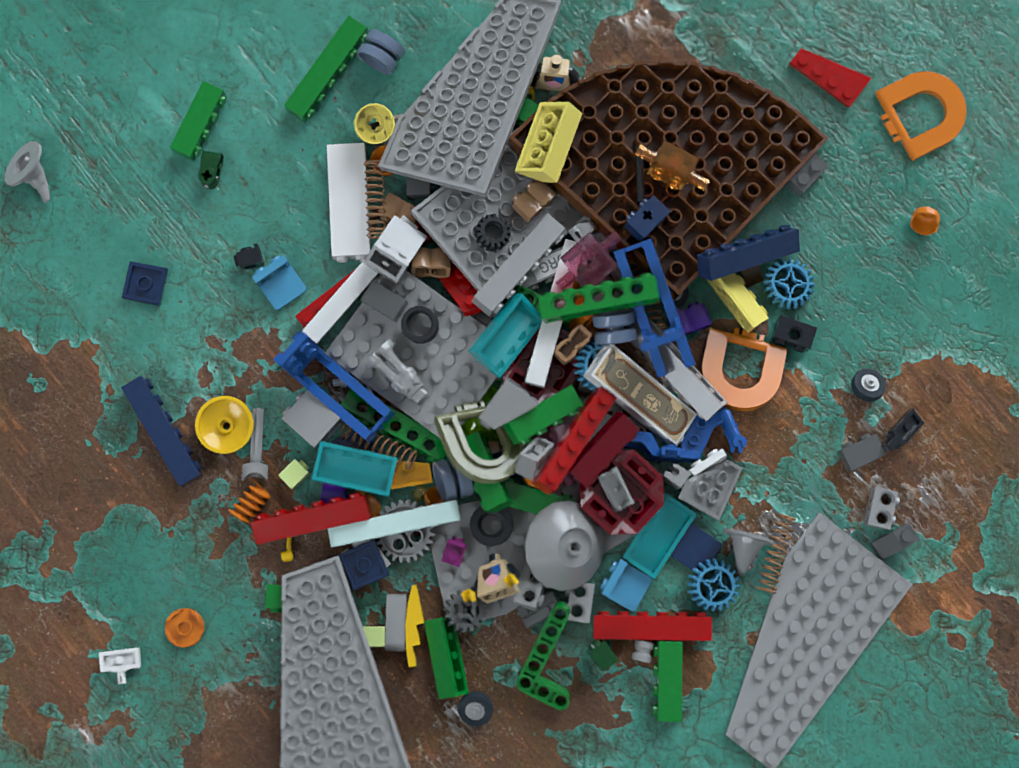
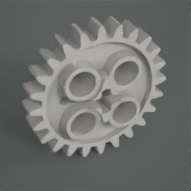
M399 500L398 505L395 502H391L392 508L385 506L386 513L380 512L379 514L384 516L418 508V502L414 501L412 505L411 500H406L405 504L403 500ZM437 526L409 531L406 534L400 533L381 537L377 545H383L380 549L381 551L387 550L386 557L393 555L392 561H396L399 558L400 563H404L406 558L407 562L410 563L412 562V557L417 561L419 560V554L426 556L424 550H431L428 544L435 543L431 536L437 535L435 532H432V529ZM416 531L421 533L420 541H416L414 538ZM399 539H402L404 542V547L402 549H399L397 547V541Z

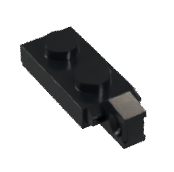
M914 408L908 409L886 434L888 439L881 446L885 452L904 446L924 424Z

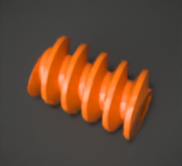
M254 481L255 487L248 486L251 490L250 493L243 492L246 497L245 499L238 498L241 504H233L236 510H228L241 522L250 523L251 520L248 516H256L253 510H261L258 504H266L263 498H271L268 491L256 481Z

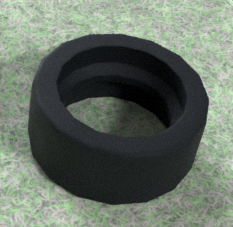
M414 306L404 313L401 320V328L403 334L410 341L417 344H425L436 337L439 330V321L431 309L425 306ZM425 314L430 318L431 329L426 335L416 336L410 331L409 321L414 315Z

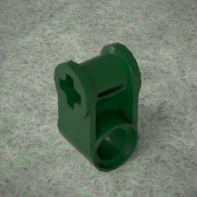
M202 152L198 178L207 189H213L219 183L224 160L223 153Z

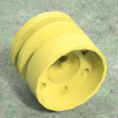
M378 103L368 104L360 108L353 121L354 131L357 136L369 144H379L388 140L395 128L394 116L391 111ZM373 118L375 122L379 123L375 130L368 125V122H371Z

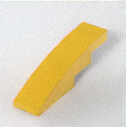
M417 584L412 585L405 625L406 652L409 667L417 666L414 646L421 644L417 625L424 623Z

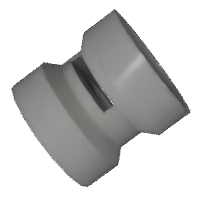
M635 640L636 652L632 653L631 659L651 663L649 653L653 650L654 643Z

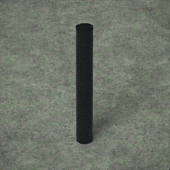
M635 146L637 203H641L645 199L643 147Z

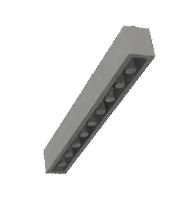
M598 263L591 264L576 280L580 284V289L584 285L598 286L604 281L615 282ZM617 290V291L614 293V297H615V298L621 297L622 294H623V291H622V290ZM597 294L594 300L597 302L601 301L604 295ZM632 307L611 312L634 311ZM635 315L636 322L624 327L636 328L637 339L630 342L635 348L642 351L640 344L643 342V338ZM647 316L653 334H657V337L663 335V332ZM672 342L658 346L667 375L663 377L669 380V384L674 390L682 394L683 400L688 405L694 407L696 414L701 419L708 421L728 403L694 366L685 368L681 353ZM644 351V358L652 363L649 351Z

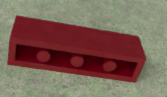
M617 411L586 444L568 473L584 487L592 485L597 479L596 476L609 467L610 461L622 453L623 447L635 439L636 433L640 429L624 413Z

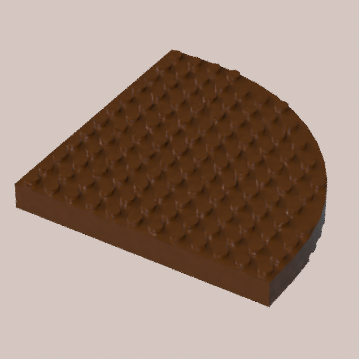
M669 59L647 62V60L633 62V64L623 66L621 64L615 68L595 72L593 75L585 79L582 78L577 83L566 87L562 92L547 101L570 102L582 113L558 182L547 183L581 215L589 217L596 225V229L619 250L638 244L640 242L624 226L627 223L626 217L632 211L636 213L640 209V203H637L635 146H642L645 198L649 200L654 195L670 210L668 216L643 241L652 239L669 290L675 301L699 276L697 255L704 253L706 249H717L722 244H729L829 138L785 99L777 97L770 89H765L756 84L755 81L741 77L738 73L729 70L724 71L713 65H700V63L693 61L676 62ZM537 110L508 139L507 146L519 157ZM642 247L627 252L625 256L645 274L653 275Z

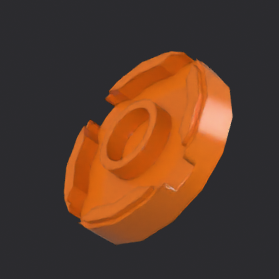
M189 608L178 609L172 612L166 620L165 634L168 640L175 646L191 647L203 637L205 631L204 620L195 610Z

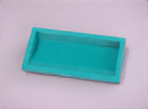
M514 293L468 352L491 373L501 378L541 326V314L522 293Z
M320 441L312 480L390 497L397 458Z
M665 492L663 494L664 505L638 532L622 558L652 579L656 578L697 515Z

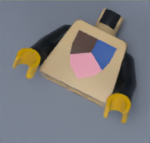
M559 55L543 57L541 63L537 66L527 94H532L531 100L533 101L535 98L533 87L535 89L562 92L566 87L577 83L580 80V75L574 67H571L570 60L562 59Z
M490 554L489 564L479 568L474 586L471 589L464 590L461 596L465 603L469 600L472 602L476 601V597L488 604L519 593L518 580L521 572L512 563L501 559L500 554Z

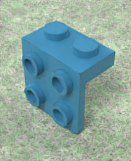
M284 255L275 257L270 261V265L265 268H259L255 271V275L252 276L275 310L282 309L307 290Z
M619 559L618 562L614 561L609 571L612 573L609 578H604L600 585V589H602L600 594L630 611H635L652 579L628 565L624 560Z

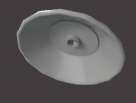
M569 500L552 503L541 510L529 525L525 540L526 561L533 576L546 587L564 591L576 589L586 583L600 566L604 552L603 530L580 508L579 503Z

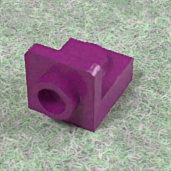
M453 536L452 540L448 539L441 561L460 567L467 544L463 543L464 539Z

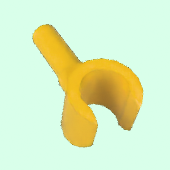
M292 537L287 538V551L281 552L283 562L292 561L294 558L291 547Z

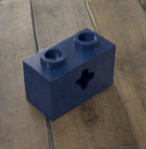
M654 195L649 200L645 198L639 205L640 209L636 213L632 211L625 219L627 223L624 228L639 242H642L670 213V210Z

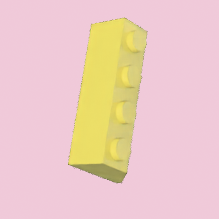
M540 102L515 172L541 182L557 183L582 113L570 102Z
M733 273L712 281L707 280L747 333H750L768 319L766 309L762 305H758L755 301L756 296L751 290L748 291L744 286L745 282L740 275Z

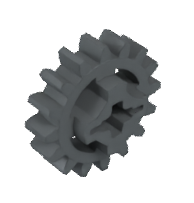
M458 590L457 595L454 593L450 595L452 600L448 599L445 601L449 606L443 608V611L448 612L444 618L450 619L448 625L454 624L455 631L461 628V633L466 632L467 629L469 632H472L474 627L476 629L480 627L479 622L485 621L482 615L487 614V611L482 610V608L486 606V603L481 604L480 598H476V601L465 603L461 599L462 591ZM464 608H467L468 610L466 614H463L462 612ZM465 620L467 623L469 622V624H464L459 621Z

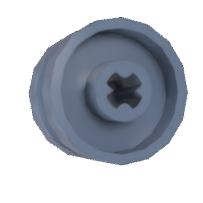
M371 29L365 37L366 43L361 44L357 50V56L371 68L383 74L392 75L397 67L395 61L401 60L405 49L387 34Z
M634 311L610 312L592 316L594 327L606 328L594 333L595 344H619L637 339L636 328L624 327L636 322Z
M443 459L433 462V476L443 502L455 501L457 495L460 498L472 496V480L460 473L450 460L448 463Z

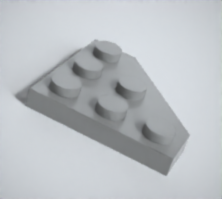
M725 459L686 480L679 499L713 519L720 520L742 468L732 461Z

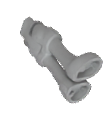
M390 339L377 351L399 373L396 374L389 368L376 352L365 362V366L369 369H379L392 382L391 386L396 392H401L408 399L412 398L418 404L428 392L423 388V384L418 379L416 371L412 367L407 368L395 356L393 352L394 342Z

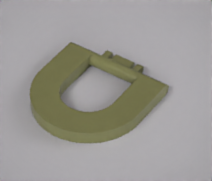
M483 400L478 401V405L476 401L465 403L461 406L455 405L454 410L456 412L435 416L434 423L447 456L454 467L464 476L476 482L494 484L507 480L515 473L519 455L525 449V444L521 445V443L513 445L503 425L496 428L502 444V455L500 458L490 461L483 460L477 457L467 444L459 421L479 418L487 407Z

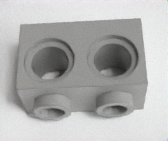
M537 436L520 453L515 472L533 481L552 453L555 444Z
M872 487L863 525L882 530H891L896 521L894 511L900 501V498L897 497L898 492L880 487ZM883 494L888 497V503L886 505H884L881 502V496ZM879 513L883 514L884 516V522L882 524L877 521V515Z
M525 564L518 584L520 592L515 594L513 602L517 606L538 611V608L543 606L545 600L543 595L544 589H548V587L540 581L538 583L531 582L533 574L529 565ZM527 594H534L535 599L528 602L525 600Z
M584 583L581 585L585 593L580 598L575 596L574 589L565 590V596H568L567 604L570 607L568 620L584 623L590 622L595 584ZM576 605L582 609L579 617H574L571 614V609Z

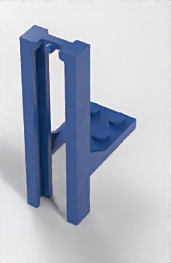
M648 239L615 251L614 255L622 278L631 277L634 279L625 255L628 251L642 247L652 274L657 279L659 294L671 328L664 330L663 335L657 337V334L652 332L644 307L637 306L633 307L642 333L643 342L640 344L642 351H649L657 377L659 378L667 375L658 346L676 340L685 368L694 366L696 363L653 241ZM637 287L633 290L634 294H639Z
M298 331L293 336L294 341L283 354L279 352L273 360L370 443L377 435L376 432L382 430V425L385 422L388 423L395 413L333 361L303 331ZM314 357L383 416L371 430L367 429L302 372Z

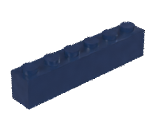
M781 225L779 229L764 231V234L750 235L748 239H738L732 244H722L717 249H706L704 253L697 255L699 277L712 281L799 252V229L791 228L790 225Z
M139 376L122 386L121 389L178 485L185 487L203 476L201 473L203 468L198 460L194 461L191 456L193 451L188 443L184 444L182 441L183 434L180 429L173 426L172 421L174 419L168 410L165 412L163 409V400L158 394H154L152 390L154 385L151 380Z

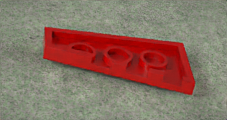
M803 48L798 51L789 63L790 66L847 108L852 105L872 79L867 75Z
M450 259V277L437 278L438 281L442 283L444 289L451 295L453 301L465 317L483 312L471 302L478 293L477 290Z

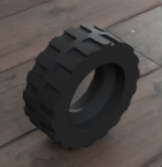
M480 506L474 511L470 519V529L473 537L479 543L485 546H497L509 538L513 529L511 514L506 508L492 514L484 511ZM488 515L497 516L501 521V528L496 534H487L482 529V521Z

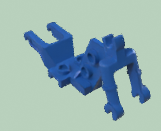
M723 407L708 421L696 415L683 439L681 448H676L677 446L673 444H667L659 449L651 432H637L635 439L628 442L623 448L640 449L649 461H658V463L663 461L674 462V464H678V462L694 463L700 459L713 429L717 426H722L724 435L730 444V454L734 452L735 448H737L738 454H741L747 444V440L741 436L737 427L738 424L735 423L731 411Z

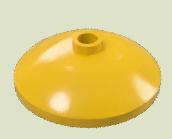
M218 396L207 401L200 408L195 420V430L199 441L210 451L219 454H229L243 448L250 440L254 429V420L250 409L241 400L231 396ZM225 423L230 424V428L227 430L224 429Z

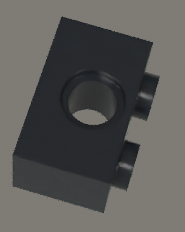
M781 315L777 319L771 340H774L775 344L786 347L788 345L793 347L794 351L804 353V351L807 352L811 349L817 327ZM790 331H794L797 333V340H793L790 338Z

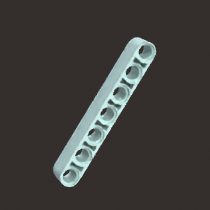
M457 500L329 528L328 534L331 548L451 523L461 519Z

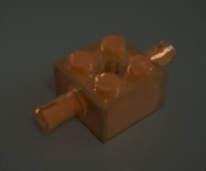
M666 141L663 142L659 151L654 152L640 144L635 153V156L650 162L649 165L651 166L647 173L653 179L664 181L672 189L682 190L685 184L690 183L704 191L709 182V179L694 173V168L699 158Z

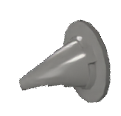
M31 141L21 147L11 159L5 172V182L9 186H17L22 182L30 183L34 189L38 190L43 202L46 203L50 200L46 176L39 161L42 149L37 141Z
M723 529L722 531L733 539L737 574L740 576H745L749 565L757 556L762 546H773L775 544L773 540L733 529Z

